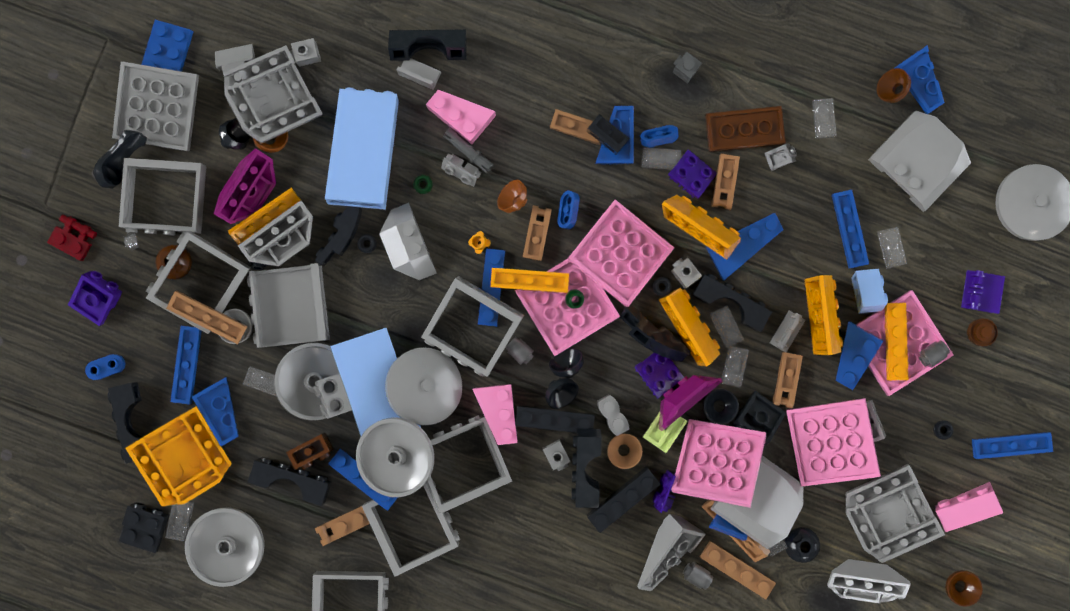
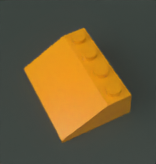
M675 195L662 203L664 218L726 260L741 241L739 232L731 227L729 229L726 228L717 217L711 218L707 215L708 212L700 206L696 208L691 204L692 201L685 196Z
M832 275L805 279L813 355L841 353L843 340L842 337H839L841 322L840 318H837L836 311L839 308L838 300L834 295L836 282Z
M680 287L659 299V302L683 342L691 351L690 353L697 365L707 367L720 355L718 351L720 346L715 339L712 340L709 336L710 329L705 322L702 323L700 321V313L688 301L691 298L685 289L682 290Z

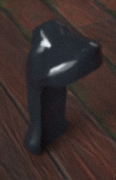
M237 118L227 120L219 127L220 143L224 148L237 150L246 148L250 135L243 131Z
M133 130L123 131L112 148L95 164L93 174L101 187L113 189L121 183L124 158H129L135 150L145 146L147 137L141 132Z

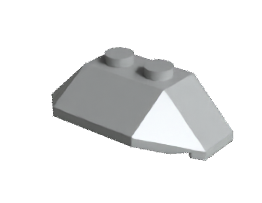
M299 201L239 244L238 247L249 262L280 266L310 244L313 216L304 203Z
M407 203L392 209L379 234L393 269L417 280L437 274L410 204Z
M852 559L846 560L833 569L827 583L828 588L832 589L840 598L873 603L889 602L897 598L904 599L911 585L910 581L886 564Z

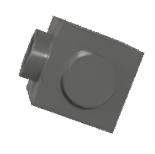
M686 52L684 56L679 55L673 63L675 65L673 73L688 84L702 63Z

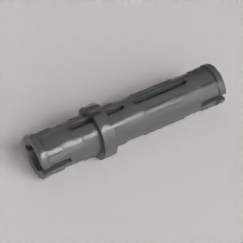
M451 127L443 135L445 139L467 156L472 164L475 163L486 174L494 166L493 163L482 155L480 150L472 147Z

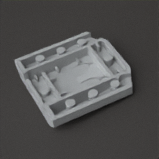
M286 45L224 72L225 97L243 131L261 144L322 116L316 100L311 96Z
M914 111L868 159L880 172H885L910 196L909 199L923 212L971 164L964 143L937 117L919 111Z
M762 456L751 508L715 501L711 510L768 549L788 536L803 507V486H801L797 479Z
M909 464L846 492V515L863 549L881 563L945 535Z

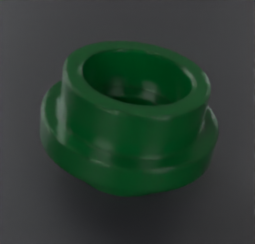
M420 175L414 180V189L419 194H427L431 191L433 183L428 176ZM426 182L427 186L425 188H421L420 183Z
M577 289L571 290L566 294L565 303L572 309L579 308L584 303V295Z

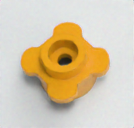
M482 231L473 235L468 242L477 254H481L483 249L491 244L490 240L485 238Z

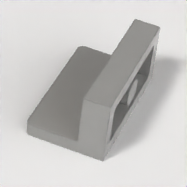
M412 58L409 61H403L402 66L397 68L400 76L434 90L441 71Z

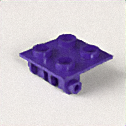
M687 150L675 167L668 173V176H670V180L672 179L674 182L679 183V187L682 185L684 187L682 190L686 189V192L692 198L698 199L717 173L691 151Z
M967 270L961 308L999 314L1005 276L988 274L979 270Z
M652 353L635 366L636 372L640 374L643 382H646V386L651 389L657 399L684 378L671 359L657 353Z
M669 470L666 471V474H662L659 482L661 487L659 492H655L652 501L654 503L653 506L660 513L662 511L668 512V509H671L674 500L668 498V496L675 499V496L669 493L672 491V485L676 476L675 473L673 474Z

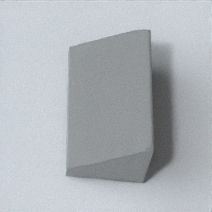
M253 44L215 51V65L219 71L222 70L221 66L243 60L249 62L255 59Z

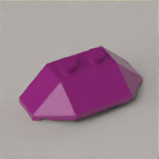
M255 148L241 160L219 194L214 215L233 224L246 219L261 209L276 185L273 159Z
M693 375L690 378L685 376L678 382V388L675 390L671 388L663 394L665 398L661 401L659 430H665L723 382L722 379Z

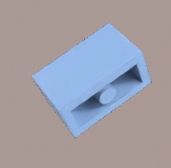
M879 269L855 271L851 279L858 313L882 311L888 303V297L883 290L884 278L880 275Z

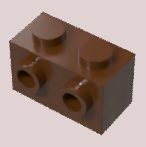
M325 432L286 453L295 469L302 467L304 470L313 465L312 461L318 457L321 461L331 456L329 452L334 450Z

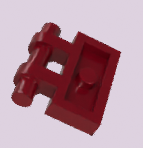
M63 214L60 216L59 221L64 223V228L56 226L47 243L79 261H84L92 246L86 240L88 237L94 239L97 236V232L93 231L88 225L78 223L75 218L67 217ZM73 229L80 232L78 237L71 233Z

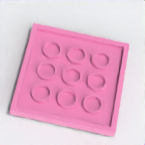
M614 200L567 259L624 306L629 307L674 247L617 200Z
M568 259L546 272L569 273L568 292L577 289L583 293L584 303L581 307L576 309L568 307L565 303L567 293L515 290L554 356L620 317L604 289Z
M913 290L906 292L891 302L906 303L908 380H887L885 307L882 311L875 312L856 324L883 340L882 345L868 367L887 396L892 395L953 356L950 350L947 358L932 368L929 366L925 367L920 362V351L935 341L939 342L941 340L945 344L946 342Z
M866 398L787 410L801 486L881 476Z
M689 419L675 473L676 477L671 489L672 492L751 508L766 432Z

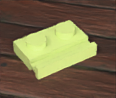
M659 411L643 435V438L667 453L687 423V420L680 416L665 430L660 431Z

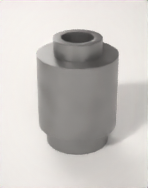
M515 337L505 347L508 350L507 353L520 365L523 362L527 364L534 357L532 355L533 350L521 338Z
M935 341L919 352V360L925 367L929 366L932 368L947 358L950 350L943 341Z
M695 562L692 564L688 563L683 570L685 574L684 579L700 589L706 590L712 583L713 576L710 575V572Z

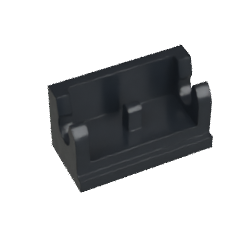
M601 114L587 128V132L615 155L619 153L630 139Z

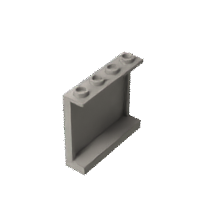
M315 263L307 266L249 271L247 284L248 287H251L249 303L250 306H253L251 322L252 325H255L253 341L254 344H257V348L330 340L322 265Z

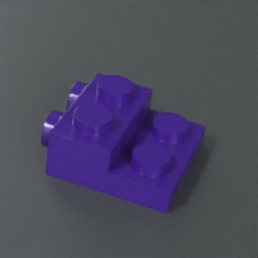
M89 271L81 275L68 306L98 326L104 324L110 310L116 306L122 291L118 289L119 286L116 283L104 280L101 273Z

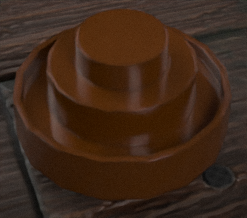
M981 318L974 320L969 325L967 335L974 345L989 346L996 341L998 329L993 321Z

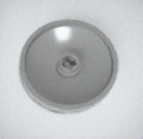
M1032 164L1012 171L1001 182L996 194V211L999 220L1011 234L1024 240L1039 241L1054 237L1063 231L1070 222V183L1059 171L1046 165Z
M306 343L297 346L289 351L278 364L274 377L276 396L289 413L300 419L322 420L327 418L326 415L323 416L321 413L320 405L322 402L320 397H316L313 386H316V381L339 373L330 346L322 343ZM326 382L323 388L327 393H331L333 385ZM331 401V410L338 411L339 403L337 401Z
M416 348L399 356L391 365L385 381L386 397L391 408L400 418L412 421L417 425L436 424L449 417L458 406L462 395L461 375L452 359L441 351L432 348Z
M391 417L374 423L362 434L356 449V463L361 477L374 491L389 497H403L416 492L429 479L434 467V450L429 437L417 424L407 419Z
M216 508L203 514L192 524L186 536L185 555L189 567L199 579L214 586L227 587L243 582L256 571L263 558L264 537L259 525L249 514L236 508Z

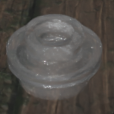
M127 232V236L124 237L125 246L134 251L135 248H139L136 233L131 234V232Z

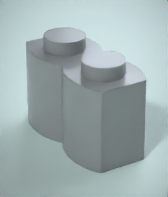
M608 394L597 400L599 411L606 417L609 429L616 436L629 430L628 421L620 413L618 402L614 397Z

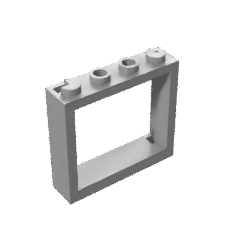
M124 158L119 227L125 228L126 232L130 233L145 230L144 233L157 234V231H164V235L173 236L176 235V232L186 234L188 231L194 234H201L206 166L202 163ZM136 169L196 173L192 227L132 223Z
M188 231L186 234L182 233L177 240L178 247L176 250L172 249L166 258L169 260L165 267L162 265L156 274L158 276L155 283L151 282L148 286L146 299L209 334L210 330L166 309L168 302L156 296L188 242L195 243L239 270L215 310L223 313L251 267L193 232Z
M457 276L421 338L425 339L424 342L426 344L440 348L441 352L446 356L451 357L452 355L457 358L458 363L461 365L472 367L476 374L488 377L524 315L467 280ZM457 288L513 321L487 366L431 334Z
M478 415L468 419L469 423L462 426V423L452 426V431L444 433L443 430L433 434L434 439L430 441L433 446L480 426L500 477L445 502H441L430 475L426 484L438 513L446 512L512 482L485 417L480 418Z
M426 483L423 486L450 543L404 565L401 564L375 506L379 504L372 499L362 505L394 577L459 546V533L456 529L453 530L450 524L452 523L450 514L448 512L438 513Z
M316 571L313 574L312 611H323L324 579L378 580V611H385V609H388V597H385V590H388L389 578H385L386 572Z

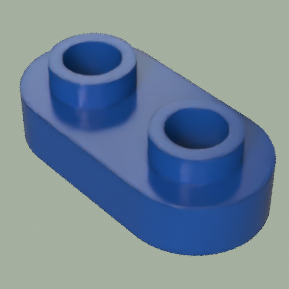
M666 125L646 130L641 133L640 137L643 146L653 148L658 145L673 143L678 139L679 135L676 126Z
M565 191L561 196L557 219L558 225L561 228L569 230L576 224L580 201L579 195L576 192Z
M112 354L91 361L85 368L86 375L92 380H100L120 373L125 368V360L121 355ZM112 361L115 362V367L111 366ZM94 367L97 368V373H96V374L93 373V368H94Z

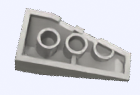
M669 514L658 529L637 587L641 590L652 591L668 575V570L674 565L678 566L682 562L680 558L686 552L691 553L695 550L706 534L684 518Z

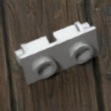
M448 153L446 158L443 159L441 169L447 174L459 178L463 183L474 187L476 180L482 173L479 171V168L470 163L462 167L464 160Z
M789 310L771 339L770 344L786 353L804 324L805 319L800 314H795Z

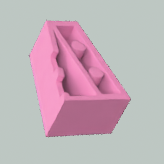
M437 90L426 104L433 114L471 145L496 116L493 110L441 90Z
M512 385L473 388V392L497 444L517 443Z
M990 482L954 498L942 500L935 506L945 532L1003 513Z

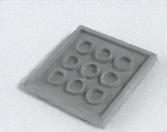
M121 61L112 138L119 139L124 130L141 132L147 137L146 144L190 151L199 75Z

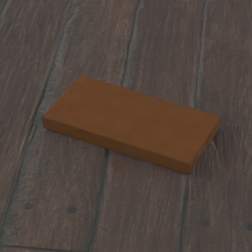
M782 106L705 114L709 152L786 144Z

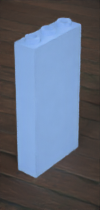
M354 88L339 89L325 193L327 204L386 210L399 104L397 94L391 91L375 92L371 89L364 91Z
M387 328L330 346L360 436H362L367 428L382 419L400 418L391 408L385 392L387 373L393 362L397 359Z

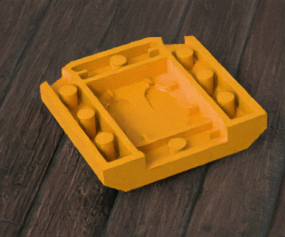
M197 406L125 448L161 506L180 505L189 502L220 483L232 464Z

